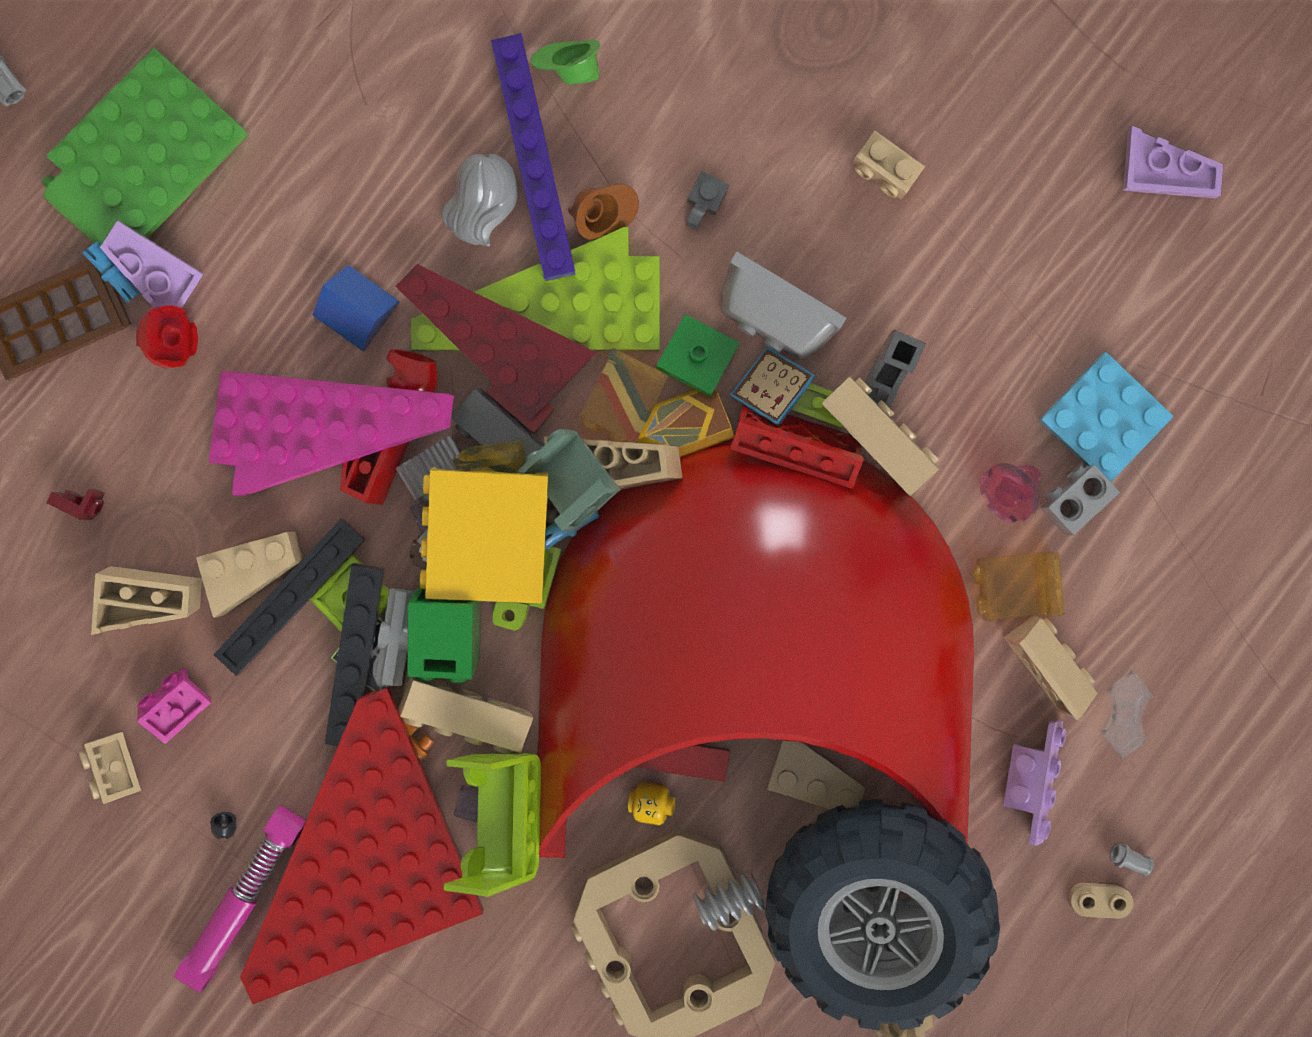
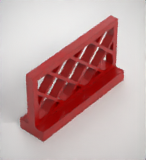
M742 405L730 450L844 487L853 488L863 463V456H861V444L852 435L791 415H787L782 423L777 426L747 406Z

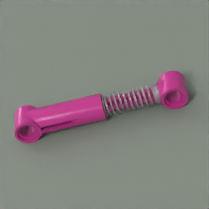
M282 805L277 808L263 830L266 836L263 844H260L261 849H257V853L254 854L255 858L251 859L252 863H248V868H245L246 872L242 873L243 877H240V882L236 883L237 886H231L196 944L174 974L175 979L199 994L202 993L216 973L221 959L256 905L257 894L260 892L263 884H265V880L268 879V875L271 874V870L277 865V861L280 860L283 851L288 847L291 848L301 835L306 823L305 819Z

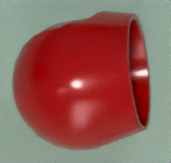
M401 349L389 350L386 359L394 367L395 372L394 376L386 377L388 388L435 393L438 384V371L435 360L411 351Z

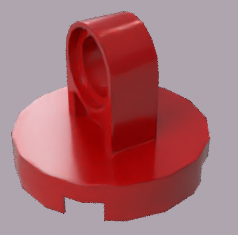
M174 305L153 307L144 314L140 321L139 329L136 330V346L140 347L145 357L158 367L164 369L183 367L187 364L185 362L188 358L194 356L197 351L199 340L197 327L194 322H189L188 318L184 315L187 313L184 309Z

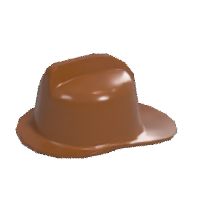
M614 184L603 188H588L577 195L573 205L568 208V212L573 217L580 235L587 239H595L627 227L634 220L638 212L639 199L635 190L626 184Z

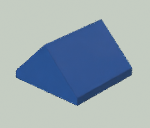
M348 265L323 285L313 316L364 352L397 307L399 301Z

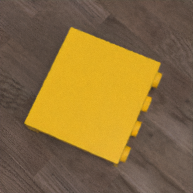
M432 466L430 475H424L423 494H429V507L423 506L422 526H428V538H422L421 557L427 558L426 570H421L420 589H426L425 599L542 603L548 472L522 474L442 470Z

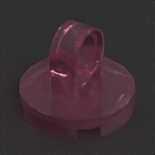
M998 463L983 474L980 479L981 495L986 493L990 501L987 506L997 517L1009 523H1015L1018 520H1023L1024 522L1034 515L1039 508L1040 496L1038 488L1042 474L1036 467L1031 465L1015 466L1010 463Z

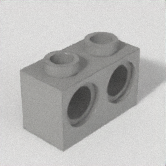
M1079 465L1067 476L1069 481L1062 488L1057 486L1044 497L1047 502L1040 508L1065 535H1075L1120 493L1095 465L1084 467ZM1087 479H1090L1095 486L1094 492L1090 496L1083 489L1084 482ZM1064 500L1069 501L1072 506V511L1067 517L1063 516L1060 511V506Z

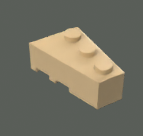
M297 531L284 532L196 557L213 618L228 614L232 609L256 595L257 592L270 583L281 578L301 562L304 555Z

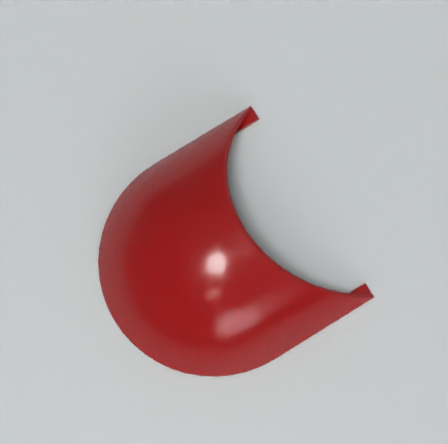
M732 438L681 457L682 479L618 491L597 511L600 518L577 530L578 534L572 537L560 559L544 612L541 641L538 757L541 762L539 857H566L567 818L589 796L610 780L641 763L663 754L698 744L731 739L765 738L797 741L829 748L859 759L887 774L909 790L928 809L936 821L945 819L964 834L968 844L974 673V636L969 599L960 570L943 536L917 501L896 481L863 460L854 486L851 489L730 450Z

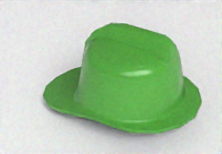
M592 39L549 44L537 50L532 55L530 61L532 66L537 69L554 70L559 78L568 85L596 81L600 75L596 56L600 43L598 40Z

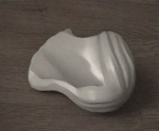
M495 154L472 155L460 165L457 172L454 196L445 204L441 212L443 223L457 238L474 245L480 244L487 247L491 245L489 238L492 230L509 215L517 202V180L511 165Z

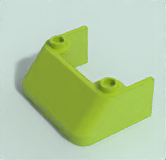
M497 753L471 754L448 759L446 766L463 768L466 782L471 786H478L477 847L470 849L462 858V878L445 883L444 890L489 897L532 880L536 876L539 867L541 762L536 754Z

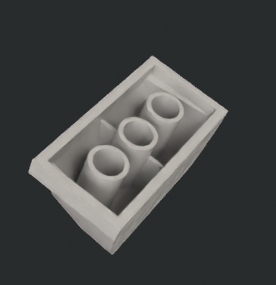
M739 252L735 253L729 264L721 292L722 313L739 323L737 328L745 334L753 337L756 333L766 339L764 344L778 353L784 350L797 359L810 356L818 352L841 329L847 319L842 314Z

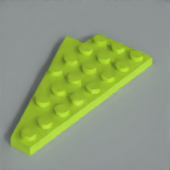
M623 227L572 249L571 254L576 275L545 281L540 263L474 291L593 351H660V256H629V227ZM424 314L411 319L412 351H460Z

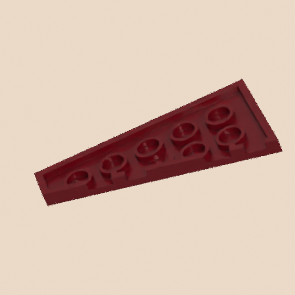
M416 264L395 286L530 420L597 354V352L419 264Z

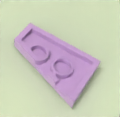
M1131 126L1128 129L1123 191L1217 198L1221 196L1223 164L1193 151H1184L1168 144L1169 141L1160 137L1154 138L1142 133V130L1137 127Z
M119 220L116 221L100 246L103 252L153 307L174 305L182 308L203 276L202 272Z

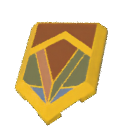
M692 390L655 404L636 442L678 447L679 457L681 458L734 438V433L717 390H714L711 398L696 390Z

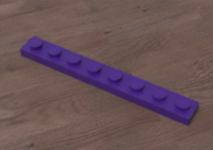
M522 34L491 40L544 279L545 281L576 275Z

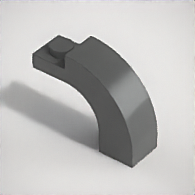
M893 330L890 333L865 380L866 384L873 390L869 396L877 404L882 400L889 408L891 407L904 378L908 373L913 374L926 345L925 342L897 330Z

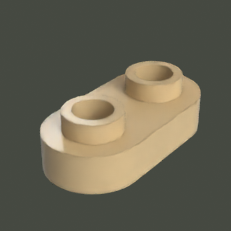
M1078 883L1070 889L1068 894L1070 907L1077 914L1084 917L1124 918L1130 914L1134 904L1131 894L1122 886L1115 884ZM1086 897H1091V903L1083 906V900ZM1117 899H1122L1121 906L1115 908L1114 902Z

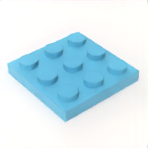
M1105 352L1097 358L1039 421L1086 466L1095 465L1111 482L1174 416Z

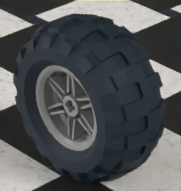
M882 799L860 800L859 806L846 809L844 805H839L819 814L814 824L810 823L808 826H802L787 841L783 854L775 861L769 879L765 917L768 921L767 936L775 958L778 962L781 961L782 967L785 968L788 980L805 999L811 996L816 999V1003L822 1009V1012L839 1021L843 1015L858 1020L859 1028L880 1031V1024L898 1023L900 1030L920 1027L925 1018L933 1014L938 1019L942 1018L961 1004L963 994L970 995L972 991H975L990 969V956L994 955L998 947L1000 924L997 892L993 887L990 870L980 852L975 848L971 849L966 843L965 835L945 819L936 821L927 816V810L905 802H902L901 806L882 804ZM900 892L907 893L911 897L907 900H904L903 895ZM845 904L850 910L844 909L843 905Z

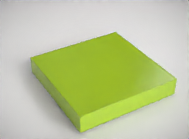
M351 555L309 599L340 632L342 631L351 566L353 563L363 564L356 555ZM384 584L382 585L378 617L387 609L389 589Z

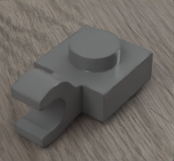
M701 171L687 202L695 206L687 219L686 225L698 230L706 212L715 215L729 188V184Z

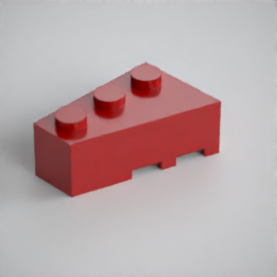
M410 441L342 463L340 491L365 503L383 505L397 473L396 467L400 465Z

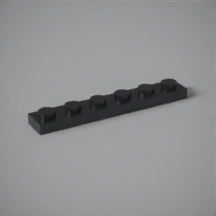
M340 519L213 655L235 676L240 675L366 539L345 519Z
M353 563L351 566L325 744L339 745L359 697L366 695L385 568Z

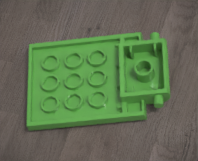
M153 48L46 155L62 172L56 178L51 175L43 178L41 183L46 187L43 197L93 243L99 241L102 245L117 220L149 238L248 136V133L161 53Z

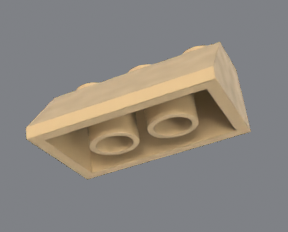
M1032 616L1003 638L1058 712L1078 720L1098 694L1092 687L1095 681L1084 668L1079 669L1073 660L1076 658V655L1066 643L1061 645L1057 640L1055 634L1058 632L1054 625L1047 618L1042 619L1041 617Z

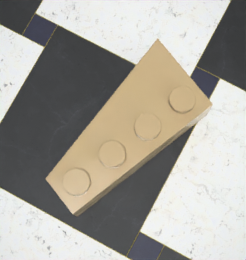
M849 376L822 404L911 496L939 470V467L935 464L939 459L927 446L921 449L913 441L917 436L904 423L900 427L891 418L895 413L882 400L877 404L869 396L873 390L860 377L855 381Z
M544 436L545 445L548 443V437ZM583 439L621 490L683 478L678 447Z
M407 675L398 700L400 717L405 718V723L416 727H422L423 724L435 727V732L445 736H452L453 733L465 736V741L475 745H482V742L494 745L493 748L501 753H511L512 751L521 753L533 721V716L528 710L492 697L488 698L487 702L482 701L483 696L475 691L466 688H459L458 692L454 691L453 686L438 678L432 681L417 680V677H408Z

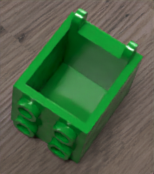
M419 585L408 602V677H417V680L420 681L447 678L453 683L466 682L467 679L472 680L480 661L481 601L425 599L426 589H420Z

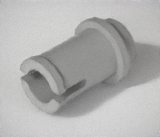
M1124 843L1121 845L1116 844L1111 850L1110 860L1114 862L1116 867H1126L1145 877L1151 873L1154 866L1153 858L1131 850L1129 845Z

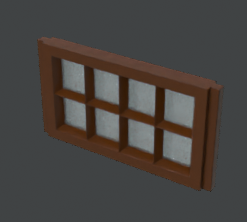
M89 260L0 299V369L5 380L17 378L131 325L116 289L108 281L104 282L101 279L102 274Z

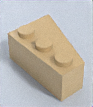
M113 566L96 573L91 635L109 630L126 629L136 625L153 624L190 616L200 609L202 578Z

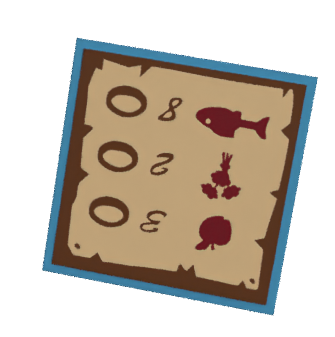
M766 347L730 396L779 426L816 376Z

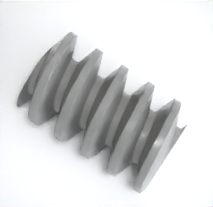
M752 871L751 880H748L743 873L740 874V885H737L731 878L728 879V890H725L719 883L716 884V895H713L708 888L704 889V900H701L696 893L693 894L696 908L705 927L708 924L712 930H717V919H720L724 925H728L730 922L729 914L736 920H740L741 909L748 915H752L753 904L760 910H764V899Z

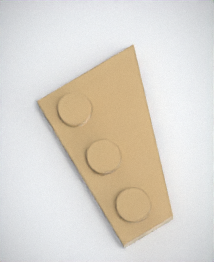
M781 740L766 787L769 791L827 809H832L839 805H844L846 809L859 806V801L862 800L865 791L864 785L829 762L808 745L802 742Z

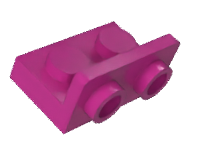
M183 667L176 674L174 672L170 673L162 681L161 687L155 693H148L140 700L137 705V722L166 744L211 704V697L188 679V671Z

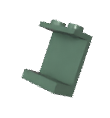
M559 429L547 438L548 443L526 457L525 464L518 472L522 474L548 472L547 496L560 513L554 521L561 530H577L621 489L577 431Z

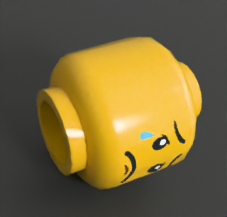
M641 782L636 788L631 789L628 812L633 814L635 821L662 825L668 815L673 816L675 797H670L668 786Z

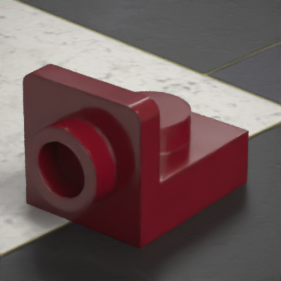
M66 489L64 493L51 492L46 503L79 520H92L103 508L104 501L102 499L105 493L96 489H88L83 497Z

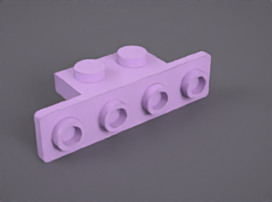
M1061 720L1049 721L1044 750L1019 744L1013 745L1003 806L1034 813L1029 844L1035 846L1043 843L1044 839L1047 840L1051 829V822L1047 821L1049 809L1053 808L1056 798V791L1052 790L1054 778L1058 777L1061 768V760L1057 759L1059 747H1063L1066 738V730L1062 728L1063 721Z

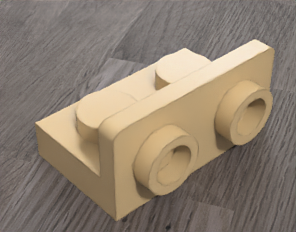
M876 131L873 132L852 162V165L856 167L855 171L861 177L867 180L872 178L881 185L880 189L892 198L897 196L901 200L925 168L923 164Z
M123 732L82 744L84 751L79 752V757L83 769L90 768L94 780L88 782L94 800L100 798L101 803L105 804L141 791Z

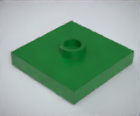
M685 314L655 369L711 398L740 342Z

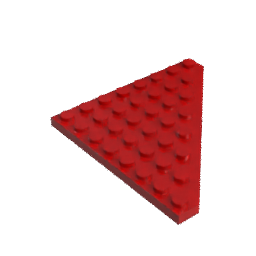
M389 686L361 696L356 702L240 976L252 1005L483 914L484 909L478 895L444 890L445 883L462 878V857L403 718L400 717L399 709Z

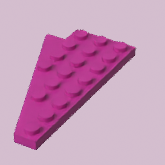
M221 371L208 463L236 466L232 495L245 496L450 428L454 396L443 393Z

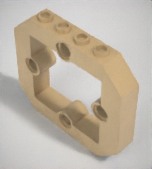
M677 828L589 871L575 912L574 924L571 926L577 941H583L588 950L585 956L592 970L597 969L601 977L599 985L606 998L611 997L615 1005L612 1010L619 1026L624 1025L630 1035L636 1037H695L762 1003L775 965V959L754 913L748 915L741 909V919L736 920L733 916H730L728 925H724L720 919H717L719 929L733 932L748 963L747 966L714 982H711L708 977L702 974L692 975L684 983L683 997L651 1012L631 971V956L625 948L618 945L601 910L602 907L628 894L638 902L645 903L653 900L659 892L661 878L698 861L714 895L717 894L716 884L718 883L725 890H728V879L730 878L739 885L719 842ZM640 877H648L653 884L649 888L642 889L637 886L636 881ZM615 960L621 962L624 967L619 971H613L608 967V963ZM700 989L707 994L703 999H695L691 996V993Z

